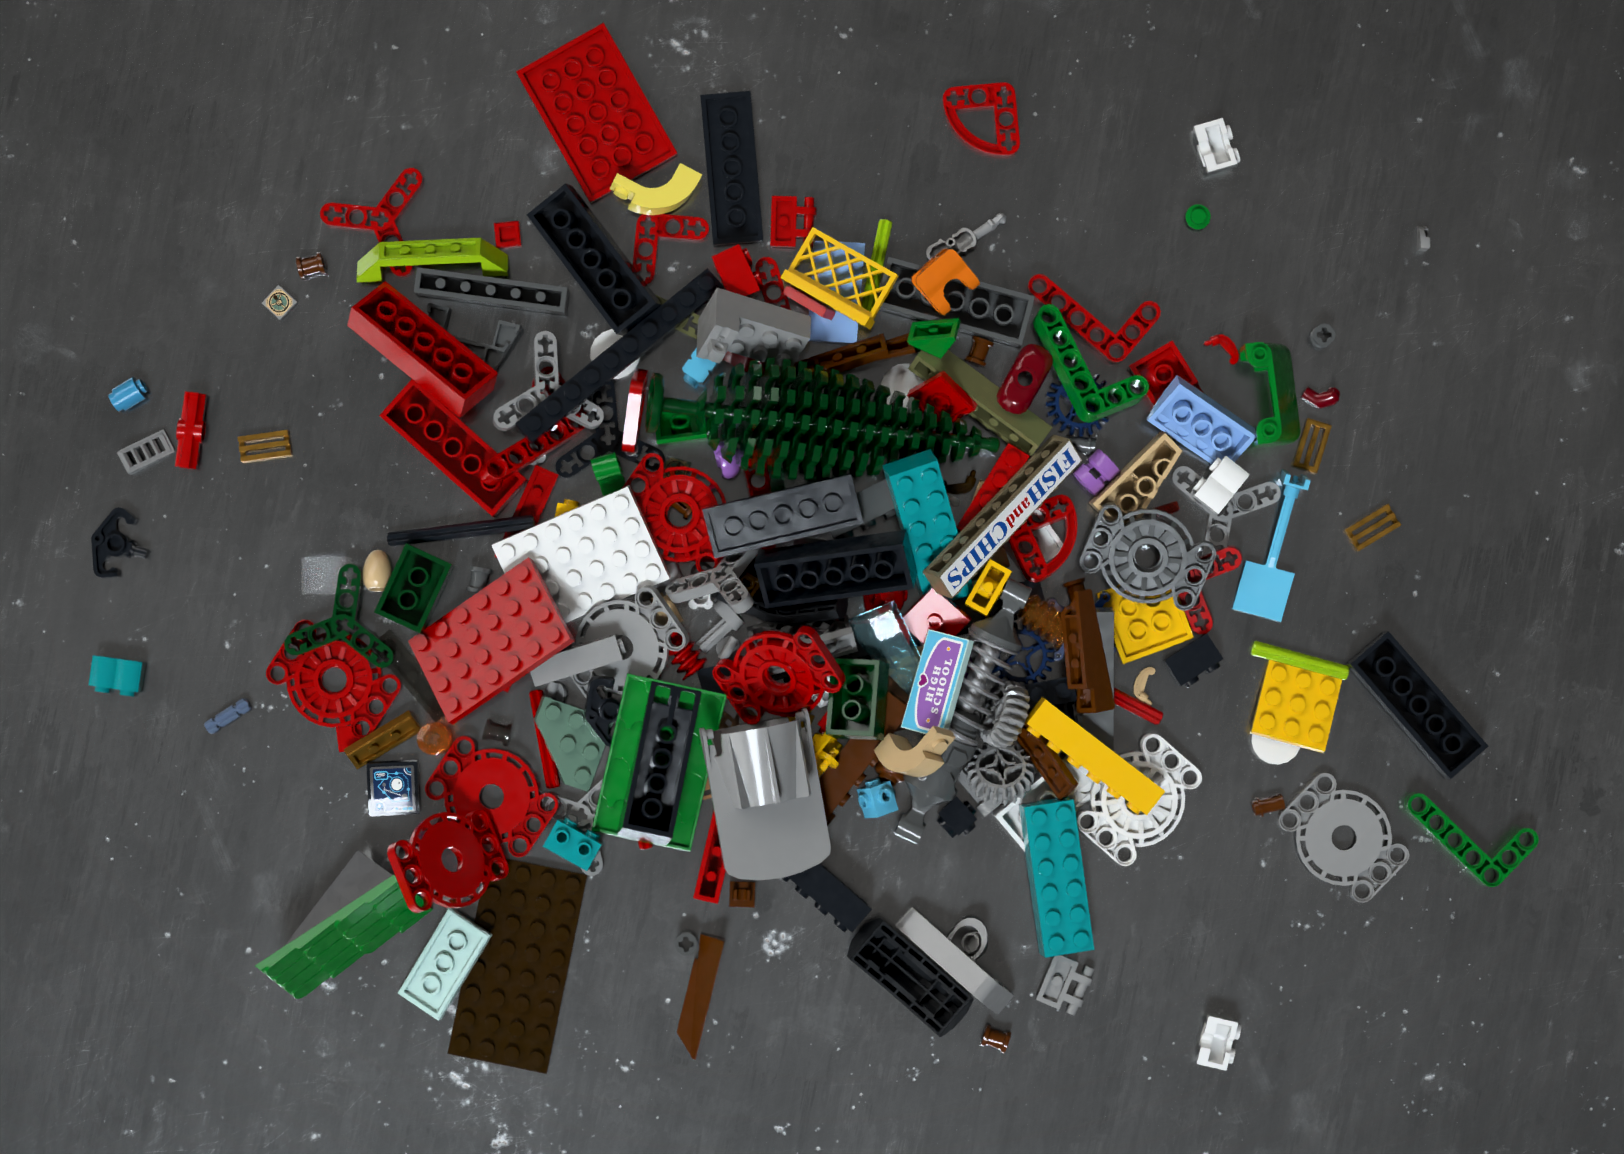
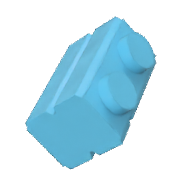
M697 348L691 355L692 359H688L682 368L684 381L695 389L698 385L705 387L711 378L710 374L713 375L719 367V363L696 357Z

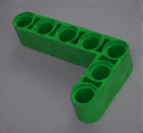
M1046 304L1040 308L1033 320L1034 328L1044 348L1052 355V365L1080 420L1087 423L1094 422L1136 405L1143 399L1149 390V384L1140 375L1131 376L1098 390L1059 309L1052 304ZM1042 315L1050 317L1052 322L1044 321ZM1053 338L1061 339L1063 345L1056 344ZM1064 360H1070L1074 367H1068ZM1074 382L1082 383L1085 389L1077 388ZM1130 386L1137 387L1140 394L1132 392ZM1108 395L1116 397L1118 403L1111 402ZM1086 404L1092 405L1096 412H1090L1086 408Z
M615 452L590 459L603 496L617 491L624 486L626 481L618 455Z
M1411 793L1404 801L1405 810L1484 886L1496 887L1501 884L1536 848L1539 841L1538 834L1533 829L1521 827L1516 829L1488 856L1424 794ZM1419 797L1423 801V807L1416 812L1412 809L1411 803L1414 798ZM1434 815H1438L1441 819V825L1437 829L1431 828L1429 823ZM1524 832L1529 833L1531 837L1530 843L1526 846L1521 845L1519 840L1520 835ZM1452 833H1456L1459 836V843L1455 847H1451L1448 844V837ZM1473 850L1477 854V861L1470 865L1466 861V855ZM1506 850H1510L1513 854V860L1509 864H1505L1502 861V854ZM1489 868H1492L1496 874L1492 882H1487L1484 878V873Z

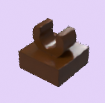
M730 881L729 907L754 908L755 882Z

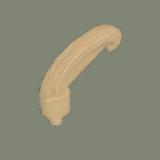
M1152 667L1143 669L1133 686L1136 698L1149 706L1152 705V702L1148 699L1149 696L1144 692L1148 676L1155 674V669Z

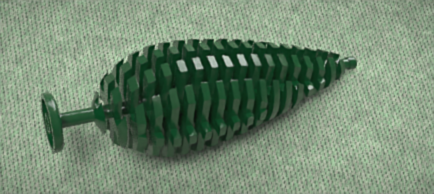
M767 358L765 360L763 375L762 365L758 364V360L749 362L746 374L744 372V364L741 365L739 363L731 369L727 383L729 396L726 398V386H723L726 372L723 371L714 378L713 393L709 398V402H706V387L696 401L664 397V377L660 373H653L647 397L646 433L657 432L662 412L695 416L700 432L703 428L704 418L709 417L706 426V434L709 435L707 444L713 451H716L719 444L718 430L721 426V438L724 439V446L721 448L722 458L731 464L732 457L736 452V464H739V468L747 471L749 458L751 457V467L755 468V475L758 476L764 475L765 461L767 460V470H772L771 478H780L782 462L783 472H788L787 480H795L797 478L798 465L800 473H804V480L813 479L815 466L816 473L820 475V480L830 478L831 468H833L834 476L847 474L849 469L853 478L863 476L865 469H867V473L870 476L878 475L882 469L885 457H887L886 464L899 460L898 453L899 458H906L914 455L915 451L920 453L931 449L938 460V464L941 465L946 463L950 446H953L951 448L952 462L963 459L965 448H969V458L977 456L980 449L987 450L988 452H998L1000 448L999 438L981 437V430L975 426L971 428L970 435H965L967 433V422L961 418L956 419L953 433H949L952 430V417H950V413L941 411L940 421L937 423V414H934V406L928 403L925 405L924 419L922 420V411L919 410L920 400L910 397L906 405L908 407L907 411V408L903 407V400L906 398L905 393L900 391H894L888 405L887 398L891 395L890 389L879 385L875 391L873 381L865 378L860 386L859 378L848 373L844 384L843 375L839 374L840 371L831 369L828 381V373L823 371L824 366L816 364L812 379V369H807L808 362L803 361L798 363L797 377L796 369L791 367V360L789 359L782 360L780 376L779 365H774L775 358ZM744 376L743 385L740 386V380ZM875 392L873 402H871V395ZM740 442V448L736 451L737 443ZM869 456H871L870 464L867 465Z

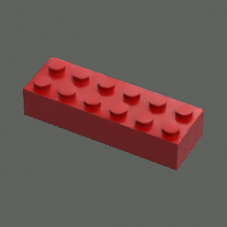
M386 281L351 307L347 326L459 418L493 391L498 372Z
M413 379L379 415L494 518L528 482L521 473L516 472L496 485L485 484L479 476L480 469L491 457L498 453ZM489 467L492 474L498 475V471L494 467Z

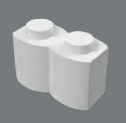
M1227 456L1223 457L1222 460L1217 457L1209 467V470L1212 472L1208 478L1201 477L1193 487L1196 491L1193 497L1216 515L1221 512L1250 475Z

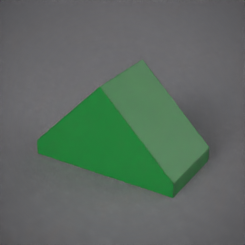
M959 318L912 322L907 342L909 345L941 359L956 341L961 321Z

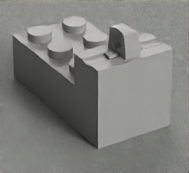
M716 288L698 319L696 357L720 364L727 351L762 362H765L767 358H775L774 365H779V367H781L783 359L791 360V367H793L810 340L811 316Z

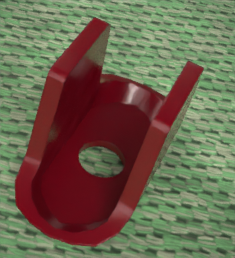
M1028 344L1022 348L997 393V402L1003 409L1013 414H1022L1027 411L1052 367L1053 359L1048 350L1037 344ZM1023 371H1027L1032 375V383L1028 386H1022L1018 382V375Z

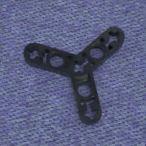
M612 380L606 384L611 386V389L607 390L606 394L607 399L612 398L613 402L604 401L597 404V399L602 400L601 391H597L593 395V403L600 408L604 406L612 408V418L603 420L601 424L608 425L615 422L614 428L609 427L610 434L615 436V440H611V445L601 441V437L606 434L605 427L601 429L597 427L596 433L557 460L555 465L556 471L562 478L570 479L591 465V460H585L580 455L581 449L588 445L592 446L595 450L593 458L606 455L608 452H615L618 456L636 464L640 463L637 459L642 454L643 446L648 448L645 453H658L665 464V455L660 449L639 439L637 441L638 452L635 455L629 456L622 451L624 432L619 431L616 390ZM594 411L595 420L598 421L599 419L596 418L597 413ZM576 452L577 458L583 465L579 467L578 463L571 467L572 472L570 474L566 471L562 473L560 470L563 467L562 462H572L574 458L571 455ZM649 459L645 463L646 469L656 471L660 467V463L650 466Z

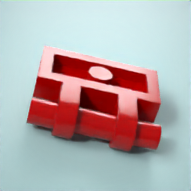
M772 196L770 247L796 248V238H803L804 243L812 227H814V216L817 215V208L814 207V197H805L804 207L797 206V196ZM796 215L804 216V229H796Z

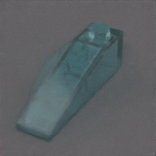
M895 601L848 619L858 643L874 660H881L889 664V676L910 696L921 656Z

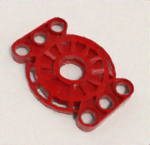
M656 453L645 455L622 488L628 485L631 487L632 481L636 478H641L645 481L646 486L642 492L636 493L633 490L632 492L656 545L664 550L663 555L661 554L662 558L672 562H689L696 559L697 570L702 572L704 570L700 567V561L703 557L709 556L715 562L713 568H716L724 557L714 559L702 508L718 505L712 493V490L715 488L721 497L722 503H726L724 494L718 484L707 474L697 469L685 466L664 469V462L660 455ZM651 457L657 458L660 462V467L655 472H650L645 467L646 461ZM684 470L692 472L691 476L675 475V471ZM670 472V476L664 478V473ZM697 474L706 478L711 485L706 486L702 481L696 479ZM677 502L688 504L692 510L691 521L683 527L673 525L668 519L670 506ZM696 550V555L690 557V552ZM669 552L684 553L685 558L668 557Z
M301 620L294 626L290 634L299 631L303 624L311 626L314 623L309 620ZM318 629L314 630L313 638L317 642L318 639L323 638V641L326 639L327 633L318 635ZM294 637L292 638L293 643L290 644L295 645L298 650H300V645L308 642L309 647L313 646L308 638L297 640ZM356 638V642L361 644L364 648L368 646L361 639ZM334 641L298 655L293 660L286 657V649L283 643L266 670V677L271 683L275 685L287 683V691L291 702L307 720L317 725L331 728L351 725L352 735L358 739L377 729L402 689L401 680L397 676L392 674L382 676L381 668L377 666L372 668L369 660L345 641ZM372 649L368 651L367 654L369 653L371 655V653L373 652ZM276 666L282 667L285 671V676L280 681L274 680L271 676V671ZM337 667L345 672L347 682L342 690L331 692L324 687L322 677L328 669ZM378 673V679L374 680L373 674ZM389 678L397 682V689L392 693H387L383 688L384 681ZM294 679L295 685L291 686V680ZM293 691L297 692L299 699L303 703L301 706L296 702ZM373 700H380L383 703V711L381 713L373 714L370 711L369 705ZM309 709L312 713L319 715L318 720L310 717L304 711ZM351 715V720L346 722L345 717ZM325 718H331V719H337V718H339L340 723H334V724L325 723V722H324V719H325ZM366 721L369 724L370 730L366 735L361 736L356 732L355 726L358 722Z
M810 626L800 627L794 636L780 631L756 633L741 644L736 652L734 661L726 658L721 659L713 669L714 679L724 694L727 695L726 697L740 718L750 725L757 724L765 711L781 717H794L796 712L802 711V708H807L809 712L820 702L825 691L837 693L845 682L843 671L817 631ZM800 635L809 636L812 643H804L800 639ZM763 638V640L755 644L752 642L754 640ZM746 647V654L741 656L742 650ZM819 655L823 657L825 664L817 663L813 656ZM778 666L783 668L789 674L791 680L787 683L775 681L769 674V667ZM720 667L729 669L731 675L726 676L722 674ZM827 676H834L839 683L836 685L831 684L827 680ZM738 687L742 689L744 696L735 694L733 688ZM819 693L817 699L813 701L811 699L812 696ZM750 707L755 709L758 713V716L750 715L747 712L746 708Z
M469 735L458 737L453 742L425 785L426 795L430 799L440 800L444 798L447 812L452 813L451 807L454 806L457 814L466 817L472 811L484 810L490 817L499 843L508 842L509 852L515 857H523L532 850L560 807V800L556 794L546 792L540 795L535 774L519 756L497 748L477 751L476 740ZM461 740H468L471 743L472 749L468 754H463L459 751L458 745ZM495 752L503 754L502 758L488 757L487 753ZM481 754V759L477 760V755ZM509 757L518 761L522 765V767L520 768L514 762L510 761ZM449 760L454 761L458 766V770L454 775L447 774L444 769L445 763ZM525 771L530 775L534 786L530 785L529 779L524 773ZM435 781L443 784L444 791L440 796H436L431 792V784ZM488 784L499 786L504 794L502 804L495 809L485 807L480 800L481 790ZM532 791H535L534 798H532ZM453 794V801H449V796ZM544 797H551L554 800L555 806L553 810L546 811L542 808L541 801ZM474 816L473 822L477 828H480L481 820L478 816ZM532 817L537 818L541 823V827L537 832L530 831L527 826L528 820ZM508 832V837L503 839L504 833ZM518 838L524 839L527 843V848L522 853L517 852L513 847L514 841ZM486 839L483 840L484 844H490Z
M481 809L468 813L466 817L450 812L433 814L419 823L414 829L409 842L399 840L390 844L387 849L388 859L409 910L414 913L428 910L432 906V901L446 908L457 909L471 905L486 892L490 881L501 880L509 873L507 860L490 817ZM474 816H478L480 818V828H477L473 822ZM435 818H439L437 823L431 825V823L429 822ZM448 818L455 819L458 822L448 821ZM484 839L490 843L491 849L489 852L483 848ZM397 846L402 847L405 856L403 859L399 858L396 853ZM446 848L453 851L457 858L458 867L455 872L447 870L442 863V853ZM493 863H496L500 868L499 876L492 871ZM407 870H410L414 875L413 883L406 879ZM480 883H483L480 890L476 892L475 890L480 886ZM416 894L423 898L424 904L422 907L416 904ZM461 898H471L467 902L461 903Z

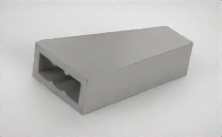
M616 634L564 648L530 672L534 686L537 687L623 660L622 654L626 653L623 639H617Z

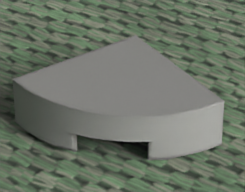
M1417 226V251H1427L1430 248L1429 228L1427 226Z

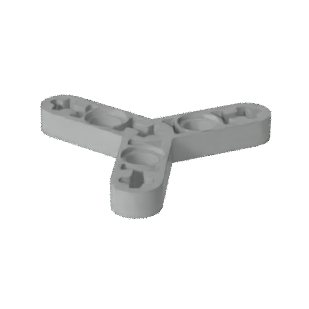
M541 331L534 338L535 386L495 411L493 424L498 430L507 431L515 427V423L528 413L520 410L519 402L521 400H530L533 408H535L546 399L545 395L540 393L545 388V381L539 382V379H554V382L549 381V391L551 392L561 387L558 378L557 340L553 333ZM543 337L546 338L547 342H551L547 348V355L553 354V357H538V354L543 355V345L538 344ZM545 361L553 366L552 373L547 375L539 370V364ZM586 400L582 403L586 406L583 411L588 414L595 411L597 413L596 418L599 419L598 421L593 420L592 423L587 421L588 416L584 413H581L580 417L576 416L581 405L566 416L588 429H595L602 423L604 412L598 405ZM513 405L516 414L509 418V424L505 422L500 423L498 421L500 413H503V415L510 414L513 410L510 406Z
M1181 466L1176 468L1171 475L1173 485L1208 514L1204 540L1211 542L1214 546H1222V548L1227 547L1232 518L1272 505L1279 500L1281 495L1277 484L1265 482L1235 493L1226 504L1227 508L1225 511L1228 514L1226 516L1223 514L1217 516L1193 497L1195 494L1193 488L1190 493L1186 490L1190 487L1186 482L1181 484L1177 482L1179 479L1178 472L1184 473L1186 471L1189 474L1187 479L1192 483L1195 479L1198 481L1201 479L1197 473L1187 466ZM1267 486L1270 490H1275V494L1272 495L1273 500L1265 497L1259 499L1261 505H1257V498L1252 492L1253 490H1257V495L1264 493ZM1241 495L1251 497L1252 505L1250 508L1242 509L1239 506L1238 499ZM1213 528H1220L1223 531L1224 538L1221 542L1211 540L1210 532ZM1203 546L1201 556L1211 553L1212 550L1207 549V546ZM1225 558L1219 560V569L1222 567L1221 564L1224 563ZM1214 565L1213 567H1211L1210 571H1214Z
M761 548L725 556L716 568L673 580L667 585L665 592L673 603H681L719 592L735 613H744L752 607L754 600L739 580V577Z
M602 780L578 802L558 796L564 806V810L561 814L554 815L552 819L564 820L568 812L569 803L573 805L571 810L579 811L583 808L585 809L584 813L588 815L587 819H582L581 822L577 821L576 815L569 814V819L579 824L578 829L584 832L591 830L597 806L592 800V795L595 791L601 789ZM539 790L540 795L546 793L544 791ZM549 797L545 804L546 811H550V804L554 801L551 797ZM601 849L594 860L599 862V865L595 867L596 871H592L591 868L588 871L582 869L586 875L595 876L603 870L604 860Z

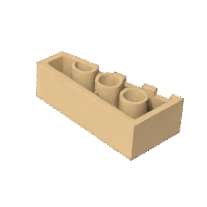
M1159 432L1088 503L1097 512L1105 503H1116L1121 508L1122 516L1130 511L1147 508L1158 492L1157 490L1161 483L1166 479L1182 453V450L1166 433ZM1108 508L1104 511L1103 517L1107 521H1114L1118 517V512L1114 508ZM1144 513L1134 515V518H1141ZM1129 518L1124 520V524L1130 521Z

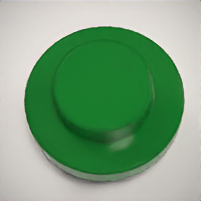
M1200 204L1191 206L1185 215L1187 225L1195 230L1205 228L1211 219L1209 210Z

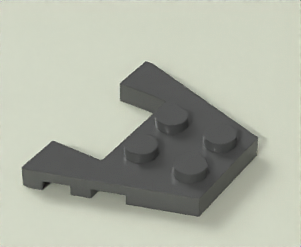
M428 303L427 312L429 317L446 330L452 309ZM499 320L492 345L454 337L496 371L523 326Z

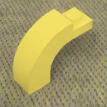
M680 163L668 183L657 188H647L617 173L610 189L614 191L613 193L617 197L631 200L628 210L644 215H660L671 212L683 205L692 195L702 174Z

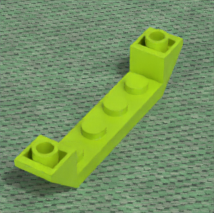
M482 238L379 242L357 262L356 279L357 283L382 282L383 267L476 262H481L483 276H508L509 258L508 254Z

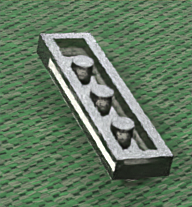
M389 629L379 638L394 651L395 660L389 668L431 718L438 722L445 715L419 662L394 632ZM375 642L373 649L383 661L388 662V651L380 652L375 647L379 643Z

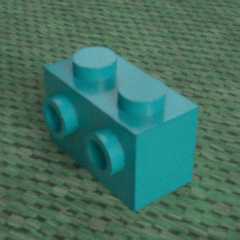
M567 817L564 820L558 819L543 847L588 871L604 844L599 840L601 836L591 830H587L585 833L577 828L578 823Z

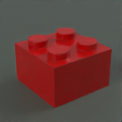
M738 244L711 256L725 290L753 299L761 295L760 289L763 288V283L758 272L752 273L750 266L753 263L747 248L741 249Z

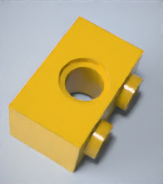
M989 559L969 594L965 605L988 617L1002 593L1008 578L1011 577L1012 571Z

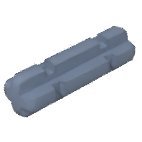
M240 699L235 703V706L231 705L215 715L216 718L206 721L204 723L206 730L213 734L220 730L219 727H224L240 717L239 714H245L251 710L247 699Z

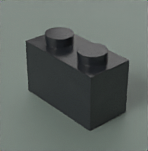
M1206 633L1164 659L1163 663L1178 686L1185 684L1188 688L1200 680L1198 675L1206 671L1209 674L1221 666L1219 662L1223 660V657Z

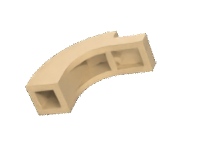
M932 726L921 741L912 748L906 737L888 733L884 740L875 748L874 752L882 765L887 769L912 777H924L934 773L944 764L941 755L956 737L951 730Z

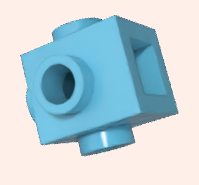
M879 778L866 781L865 787L857 789L858 802L865 818H877L899 810L895 799L896 793L891 785V781L880 782Z

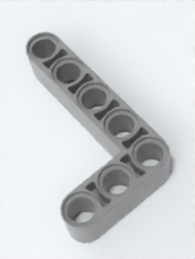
M913 907L895 925L967 991L997 1015L1014 997L1007 988L984 971Z

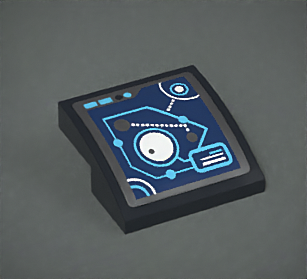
M417 760L367 762L369 816L420 814Z

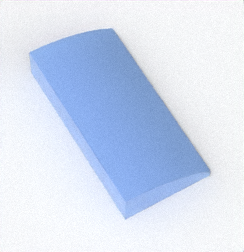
M815 241L814 252L826 249L824 241ZM840 242L864 255L865 243ZM829 243V247H834V246H835V245ZM842 249L831 252L834 264L847 261L845 251ZM827 253L814 257L817 269L830 266ZM849 254V255H850V259L856 258V257L852 256L851 254ZM863 261L852 264L855 276L863 274ZM848 265L835 269L838 281L851 278ZM831 270L818 274L820 284L828 285L834 283ZM862 279L856 281L859 293H861ZM852 282L839 286L843 297L855 295ZM835 287L830 288L831 290H833V291L836 292V288H835ZM857 299L851 300L858 305ZM809 310L808 316H811L809 341L846 345L857 342L858 323L834 310L836 313L832 320L823 318Z
M1178 375L1162 393L1147 417L1148 422L1210 464L1217 457L1222 460L1225 456L1235 462L1256 439L1254 427Z

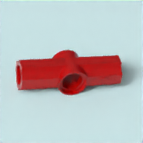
M196 392L184 393L182 416L178 420L176 430L178 446L175 467L196 470L198 468L200 446L204 441L206 431L204 416L207 394Z

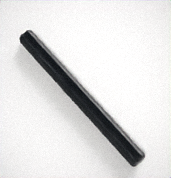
M532 515L394 531L387 533V543L390 546L405 545L406 543L413 544L526 530L535 526V519Z

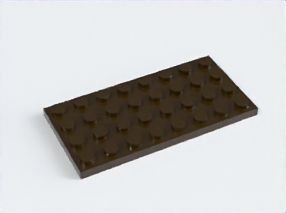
M506 858L509 866L508 875L501 880L490 881L486 892L480 897L474 923L491 933L492 937L461 986L447 1054L547 1074L588 875ZM493 863L492 871L499 876L500 868L496 863Z

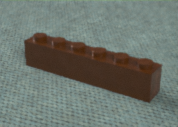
M889 689L887 691L884 737L888 733L895 734L894 732L899 725H902L907 703ZM850 739L835 758L839 763L838 767L834 769L829 766L820 777L819 781L827 826L836 816L832 812L837 805L843 807L851 797L847 793L851 787L855 785L858 788L867 775L863 772L868 765L873 768L879 761L874 750L882 740Z

